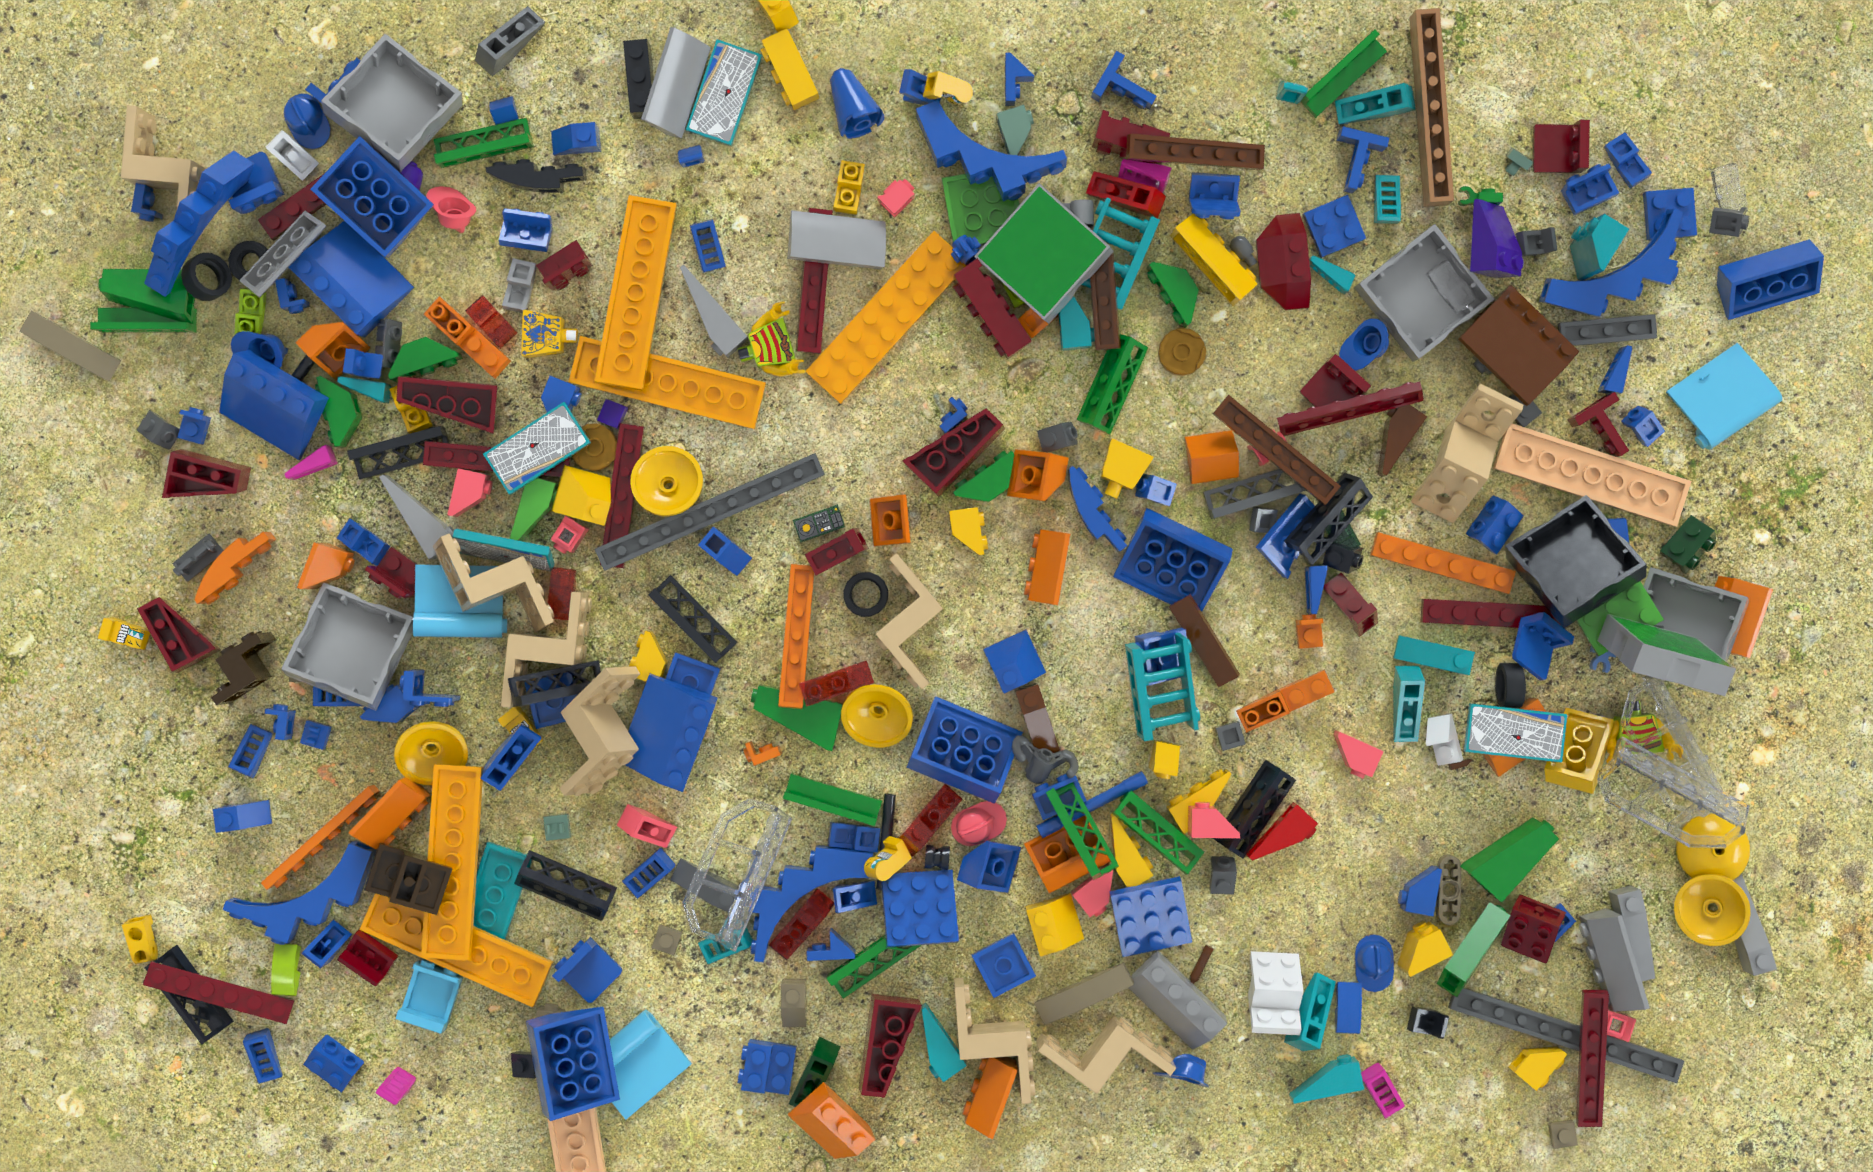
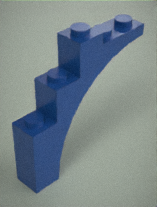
M938 100L916 108V119L937 168L952 166L960 160L970 185L984 183L990 177H993L1003 201L1008 199L1013 201L1020 198L1025 193L1027 182L1029 184L1035 183L1043 176L1059 174L1066 168L1067 157L1064 150L1036 156L1004 154L988 149L962 133L947 117Z
M233 150L202 171L196 191L179 202L174 220L156 233L151 252L154 255L145 279V285L164 297L171 293L181 267L199 236L221 207L249 181L255 163Z
M1668 209L1659 229L1649 244L1634 259L1611 273L1584 281H1564L1546 278L1539 302L1600 317L1601 313L1606 311L1608 305L1607 295L1628 301H1636V297H1639L1643 290L1642 279L1662 285H1671V282L1676 279L1678 274V267H1676L1678 261L1669 259V256L1673 255L1676 249L1677 242L1675 237L1677 232L1682 229L1684 223L1682 215L1684 211Z
M355 840L348 844L341 861L332 873L315 889L305 895L273 903L250 902L233 897L225 901L223 910L229 912V916L233 918L249 919L255 926L263 928L268 926L265 936L270 937L271 941L276 944L284 945L295 939L301 919H303L304 923L312 926L325 922L334 900H336V904L344 907H349L359 902L377 849Z
M817 845L815 851L811 850L809 865H814L813 868L786 865L784 871L779 872L778 885H782V888L755 885L753 891H748L747 905L751 906L750 913H759V916H755L753 930L757 931V940H752L751 954H755L754 961L764 962L769 940L775 926L784 913L800 897L814 888L832 881L847 878H870L864 872V865L869 858L873 857V852Z

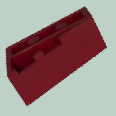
M1102 110L1092 148H1095L1096 152L1100 154L1110 155V153L1118 154L1120 159H1126L1128 134L1170 137V133L1146 124L1141 126L1129 123L1130 119L1122 117L1121 120L1109 117V111ZM1143 161V162H1146V163H1152V164H1158V165H1161V164H1162V162Z
M184 449L172 451L170 453L162 498L236 494L246 491L251 467Z
M158 597L137 608L172 672L179 673L221 651L215 643L166 599Z

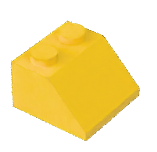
M1071 893L1025 906L1040 957L1064 950L1084 939Z
M1422 921L1412 927L1413 930L1407 933L1397 964L1403 972L1411 977L1453 956V953L1441 930L1431 922L1426 923Z

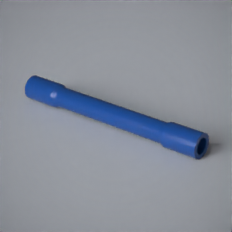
M1140 771L1123 780L1120 784L1087 800L1084 804L1090 813L1125 795L1129 791L1133 792L1147 785L1148 781L1143 772ZM1075 811L1072 821L1079 819L1085 814ZM1054 816L1036 825L1042 839L1064 826L1059 816Z

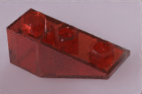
M866 660L799 683L807 707L856 690L859 687L873 684L874 680Z
M944 784L897 837L903 839L911 857L925 846L963 800L947 784Z
M817 888L771 941L769 946L785 960H788L825 919L834 906V902Z

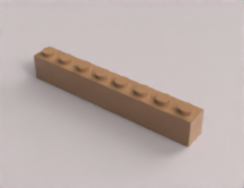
M1440 8L1417 9L1409 17L1423 207L1447 206L1454 201Z

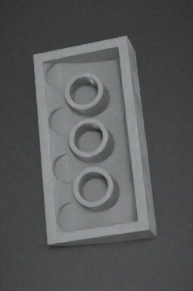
M670 27L641 120L666 135L682 138L711 47L681 30Z
M791 210L787 259L879 270L885 267V221Z
M304 211L239 281L260 298L326 228V225Z

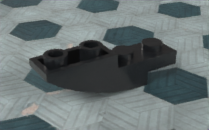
M520 159L516 161V164L507 165L506 162H494L492 166L485 167L486 172L491 177L504 184L539 193H563V183L587 180L586 170L582 166L579 167V164L564 165L565 168L555 169L554 166L541 167V171H538V166L534 162H530L529 159Z

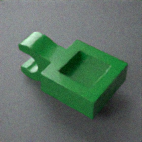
M1468 186L1458 189V192H1464L1468 196L1467 200L1458 201L1460 206L1470 204L1474 206V199H1480L1496 205H1500L1503 202V193L1496 192V189H1481V192L1475 193Z

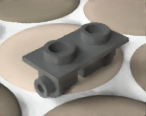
M380 319V324H377L376 341L383 342V346H376L375 354L383 355L382 368H392L399 354L402 322Z
M209 533L172 563L175 567L173 571L177 576L182 575L189 582L211 564L224 550Z

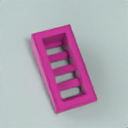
M1123 159L1118 177L1156 187L1163 193L1172 168L1164 165Z
M329 445L321 446L284 473L285 477L290 480H296L337 465L338 462L332 447Z
M1375 1063L1361 1072L1363 1084L1385 1119L1405 1107L1388 1074L1379 1063ZM1385 1082V1084L1374 1090L1375 1087ZM1390 1090L1389 1093H1387V1094L1384 1095L1383 1097L1379 1098V1096L1383 1095L1384 1093H1386L1387 1091ZM1395 1098V1101L1385 1107L1383 1106V1104Z
M396 1067L375 1093L393 1105H397L409 1093L416 1081V1077L402 1068Z

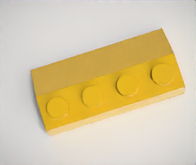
M1191 214L1175 227L1170 237L1227 301L1234 306L1258 285L1255 282L1256 276L1248 268L1245 270L1239 264V257L1233 251L1229 252L1223 246L1225 243L1217 233L1212 234L1207 228L1209 225L1204 218Z

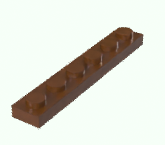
M1141 134L1127 135L1126 160L1250 170L1264 169L1265 145Z
M1227 395L1212 413L1323 505H1326L1341 487L1230 395Z

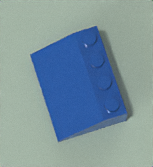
M361 136L352 143L310 189L382 256L387 258L405 241L434 206L425 195Z
M345 221L304 250L289 266V269L348 327L363 338L380 323V319H384L414 288L392 264Z
M250 350L233 353L225 371L219 413L297 460H301L329 398Z
M1146 508L1113 577L1169 604H1173L1191 594L1202 612L1231 561L1233 549Z
M649 673L628 731L639 750L633 755V759L625 765L661 785L683 792L715 708L717 697Z
M935 696L906 768L995 804L1001 794L1014 758L1012 741L1016 736H1022L1023 732Z
M604 1007L547 1014L526 1021L542 1113L549 1121L620 1100Z

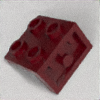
M1580 119L1573 125H1534L1533 172L1582 173L1588 169L1590 120Z
M575 240L536 266L544 277L543 283L552 291L555 289L559 291L570 284L569 280L576 276L580 278L586 275L593 264L579 242Z
M1334 354L1300 390V394L1312 405L1321 407L1329 405L1333 401H1344L1364 394L1371 385L1337 354Z
M390 547L378 566H367L365 568V571L370 573L368 577L379 585L383 583L388 586V592L396 598H415V565L418 564L395 547Z
M1519 894L1512 908L1501 946L1546 964L1566 912Z

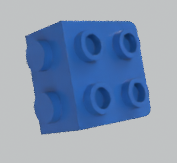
M258 152L247 157L248 160L255 163L249 181L232 196V199L228 200L231 208L240 214L250 213L256 207L272 203L278 197L285 195L270 160L264 152Z
M1191 172L1188 198L1191 212L1200 218H1209L1210 215H1217L1222 219L1230 220L1234 219V217H1239L1241 210L1237 199L1240 176Z
M1545 612L1522 617L1513 649V660L1540 681L1546 680L1553 649L1572 645L1574 636Z
M423 669L404 671V675L400 677V689L403 690V700L410 701V705L423 706L434 702V706L449 707V705H454V702L459 701L461 695L423 693L425 672Z
M590 937L585 943L580 940L571 949L574 954L568 960L563 957L554 966L557 971L552 975L558 982L564 979L588 1003H592L622 973V967Z

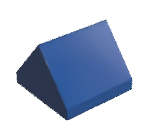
M513 96L490 102V113L495 125L519 119Z

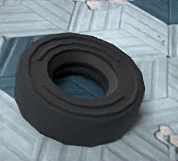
M243 241L237 244L231 250L228 258L232 274L240 280L248 272L242 265L243 258L249 253H254L260 259L268 249L256 241Z

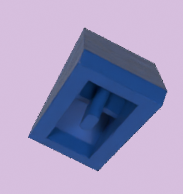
M333 919L301 954L321 969L333 960L352 934Z

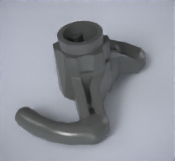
M1020 735L1016 736L1012 741L1014 756L1020 763L1027 759L1026 777L1035 784L1043 783L1048 778L1051 770L1065 762L1070 764V768L1066 772L1068 778H1073L1078 772V760L1074 753L1069 750L1052 753L1045 748L1038 749L1029 742L1027 737Z

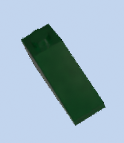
M818 1038L792 1094L789 1105L796 1107L817 1087L826 1082L841 1046L824 1038Z

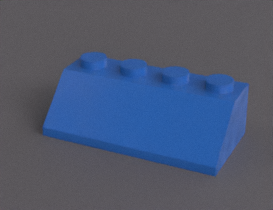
M1809 239L1719 266L1717 288L1726 318L1731 320L1820 293L1824 255Z

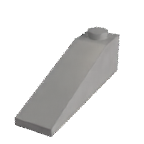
M683 264L680 269L708 335L714 342L711 347L719 356L724 353L729 358L749 338Z
M381 475L379 477L428 559L438 558L433 545L441 536L449 533L453 539L454 529L451 526L448 527L390 476Z
M1740 874L1733 881L1747 895L1751 915L1746 930L1735 940V945L1743 971L1756 976L1777 970L1771 946L1743 876Z
M1630 885L1608 891L1613 911L1623 917L1642 982L1655 979L1647 914L1641 889Z

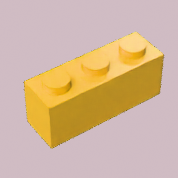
M788 28L761 40L764 48L760 49L765 62L770 61L774 68L770 72L775 83H781L784 89L781 95L786 106L791 104L793 110H797L820 99Z

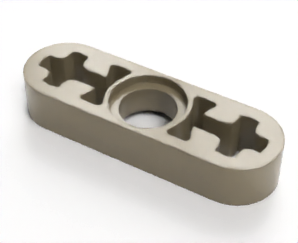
M1450 854L1441 856L1437 863V867L1442 869L1436 900V915L1446 925L1457 923L1460 919L1461 862ZM1449 860L1455 864V867L1450 869V876L1455 877V880L1450 878L1443 879V876L1448 877V869L1444 868V864H1448ZM1447 883H1452L1455 886V892L1451 896L1443 894V886ZM1443 899L1446 901L1455 900L1454 904L1449 902V909L1454 912L1453 915L1449 916V919L1443 915V912L1447 911L1448 906L1447 903H1442Z

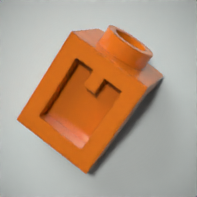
M1031 308L1018 319L1031 338H1034L1049 325Z
M1316 614L1302 615V620H1295L1298 649L1323 647L1321 626L1323 618H1317Z
M752 741L745 743L746 748L743 749L747 761L752 762L754 766L782 754L780 746L773 747L772 743L760 747V753L758 754Z

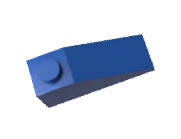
M521 724L497 748L484 765L480 779L501 791L541 740V736Z

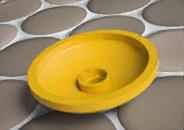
M674 446L657 447L646 452L636 462L631 474V489L636 501L646 511L659 516H673L688 510L698 500L703 488V474L697 460L687 451ZM667 483H672L673 487L671 489H666L665 485Z
M873 684L859 687L847 696L842 706L841 720L845 730L854 740L866 746L883 748L899 743L908 735L912 727L913 712L909 702L901 693L888 686Z
M422 722L411 726L401 734L395 745L394 759L398 770L403 776L418 784L432 785L434 764L465 766L468 760V746L463 735L454 727L442 722Z
M1707 813L1694 817L1684 825L1677 838L1676 854L1680 866L1691 878L1703 874H1717L1734 880L1747 866L1750 856V845L1745 831L1736 821L1725 815ZM1720 846L1722 851L1717 855L1715 848Z
M1703 874L1691 878L1680 888L1674 902V914L1680 929L1690 939L1703 945L1722 946L1735 941L1744 933L1750 921L1751 908L1747 895L1736 882L1722 875ZM1710 903H1715L1718 906V909L1712 911L1709 909L1708 905Z

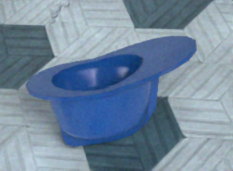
M298 94L289 98L284 107V118L295 140L301 146L308 149L322 147L330 137L331 128L319 102L309 94Z
M1371 318L1365 320L1342 344L1339 357L1355 371L1365 368L1374 359L1381 357L1389 346V334L1385 324L1378 319Z
M241 331L236 333L231 340L232 353L250 350L278 368L282 366L284 356L288 353V348L284 347L282 341L273 334Z
M1379 935L1365 936L1359 941L1355 950L1357 981L1362 983V988L1367 991H1382L1393 980V950L1387 939Z
M1182 1054L1174 1058L1173 1062L1176 1069L1171 1076L1167 1073L1152 1072L1153 1075L1180 1079L1202 1087H1209V1085L1204 1083L1206 1061L1190 1054Z

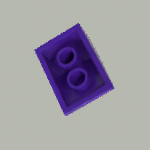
M1474 199L1470 272L1492 278L1520 277L1524 263L1522 251L1504 207L1480 199Z

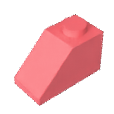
M458 468L447 515L458 517L485 500L492 490L493 482L490 481L491 476Z
M1335 730L1333 735L1345 766L1352 768L1350 773L1364 779L1365 775L1373 777L1384 751Z
M1195 802V806H1188V835L1191 838H1240V833L1216 808L1210 806L1209 802Z
M627 804L617 823V826L631 837L667 848L677 829L675 825L630 804Z
M1107 863L1106 865H1104V866H1103L1102 868H1100L1099 870H1101V869H1103V868L1109 866L1110 864ZM1113 870L1096 880H1093L1090 876L1071 891L1073 897L1089 917L1093 915L1097 917L1107 909L1106 905L1109 903Z

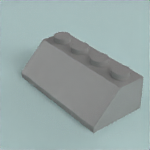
M1604 908L1579 916L1581 921L1579 930L1584 938L1586 937L1588 944L1586 953L1591 961L1593 960L1595 967L1592 970L1594 979L1600 984L1601 990H1607L1609 993L1608 1008L1614 1012L1649 1009L1648 1000L1622 915Z
M1158 950L1131 975L1134 985L1129 987V989L1192 1050L1211 1041L1227 1025L1226 1015Z

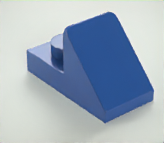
M1008 52L1005 53V106H1015L1016 99H1020V84H1015V82H1033L1034 75L1015 56Z
M904 69L899 91L900 94L904 95V101L926 105L937 100L940 103L941 98L930 100L923 97L927 76L912 69Z
M346 348L343 373L361 378L379 379L383 355Z
M869 880L850 885L838 884L833 888L835 913L877 905L875 881Z
M830 928V946H826V943H814L812 947L807 949V961L855 959L856 950L833 928Z

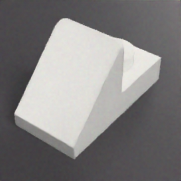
M283 130L266 146L267 150L302 181L319 164L294 138Z
M1452 714L1430 717L1427 721L1426 746L1433 745L1438 766L1463 761Z

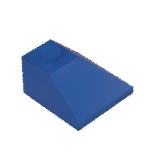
M1023 630L983 649L1004 694L1046 673L1027 630Z
M991 841L984 842L963 857L957 880L977 889L1008 893L1021 847Z

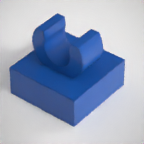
M306 720L300 743L321 750L326 749L332 726Z

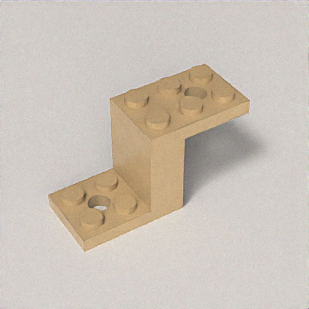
M127 105L121 178L134 185L138 183L147 185L150 188L178 190V208L181 200L196 191L202 171L206 168L190 159L154 156L155 148L152 141L153 134H155L157 128L155 117L137 106ZM205 229L203 230V232H202L201 235L199 236L198 240H201L202 234H204Z
M1479 384L1445 429L1435 467L1414 493L1411 503L1454 523L1487 482L1498 441L1522 412L1523 404ZM1490 410L1495 414L1487 415L1483 411ZM1446 493L1450 497H1442L1439 494Z
M450 533L441 536L433 545L434 551L463 612L515 590L535 633L544 630L554 622L552 619L554 618L553 610L549 604L546 605L542 597L544 596V591L540 583L535 582L532 575L534 574L533 567L529 561L525 560L524 556L470 578L469 574H471L469 565L465 560L462 561L459 555L460 546L455 538L452 539Z
M896 553L889 559L892 562L889 567L897 577L900 575L904 576L908 581L904 585L913 596L918 593L920 597L875 633L878 636L875 641L883 651L889 649L894 655L891 657V660L899 670L904 667L908 672L906 678L914 688L919 686L923 689L929 684V680L901 648L900 644L943 608Z
M571 592L567 638L524 633L508 634L501 707H513L508 678L527 675L528 665L524 663L525 660L577 665L582 663V659H586L587 645H584V636H588L589 622L586 621L587 612L591 611L592 598H588L589 592ZM517 681L518 695H525V687H522V681Z
M636 666L605 668L560 712L589 758L559 788L564 796L597 793L603 788V784L618 774L617 770L622 765L629 763L633 759V755L639 750L611 705L619 699V695L624 690L634 684V680L640 675Z
M954 978L960 1060L1017 1056L1021 1103L1030 1104L1031 1096H1035L1033 1075H1029V1072L1034 1071L1033 1057L1031 1051H1027L1028 1047H1032L1030 1028H1025L1024 1021L972 1025L971 1008H966V1004L970 1003L969 984H964V978Z
M1113 1015L1081 1060H1079V1055L1071 1049L1064 1050L1059 1045L1060 1042L1050 1034L1045 1036L1041 1033L1036 1040L1040 1053L1096 1094H1098L1131 1047L1170 1076L1176 1069L1173 1062L1174 1058L1169 1050L1162 1045L1156 1047L1151 1041L1152 1038L1141 1030L1137 1033L1132 1027L1133 1024L1122 1016L1118 1019Z

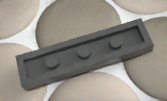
M1655 314L1561 322L1557 324L1558 331L1574 346L1657 338Z

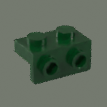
M1690 515L1662 547L1660 554L1681 568V572L1687 574L1690 569L1694 570L1699 565L1700 557L1705 552H1710L1716 545L1715 530Z

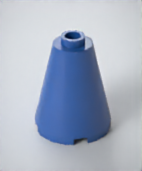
M840 68L834 71L830 78V85L840 135L842 137L846 135L847 139H852L872 132L870 127L875 124L879 127L884 121L882 109L851 70Z

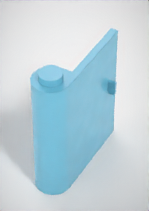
M1738 343L1666 392L1697 428L1696 443L1702 449L1706 448L1708 450L1720 444L1780 403L1783 399L1777 387Z
M415 565L414 637L502 638V633H507V619H503V595L463 612L441 565ZM469 565L471 571L469 576L471 578L498 566Z
M648 1010L642 1011L610 1039L620 1100L612 1102L625 1120L628 1119L692 1064Z

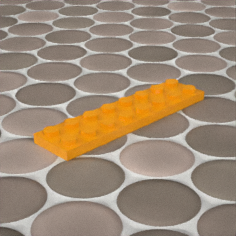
M632 195L628 197L594 380L595 383L641 391L644 389L676 214V203Z
M933 231L805 372L842 404L953 282L954 274L967 265L964 262L961 263V261L956 263L951 256L953 247Z
M580 336L569 383L755 429L766 382L650 353L643 391L595 383L602 341Z
M434 764L428 861L452 867V872L437 915L424 912L421 958L471 960L483 780L480 777L484 767Z
M375 894L359 930L421 957L424 911L391 903L388 897ZM473 926L471 960L423 958L530 1007L536 1005L554 963L549 959Z

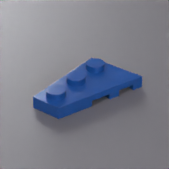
M1299 494L1256 546L1257 550L1286 579L1291 574L1289 569L1293 560L1298 558L1300 552L1289 548L1284 540L1315 507L1304 494Z

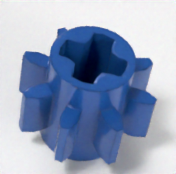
M963 235L952 243L953 252L951 256L956 263L961 261V263L964 262L965 265H968L976 260L974 256L978 253L981 245L975 236L971 238Z

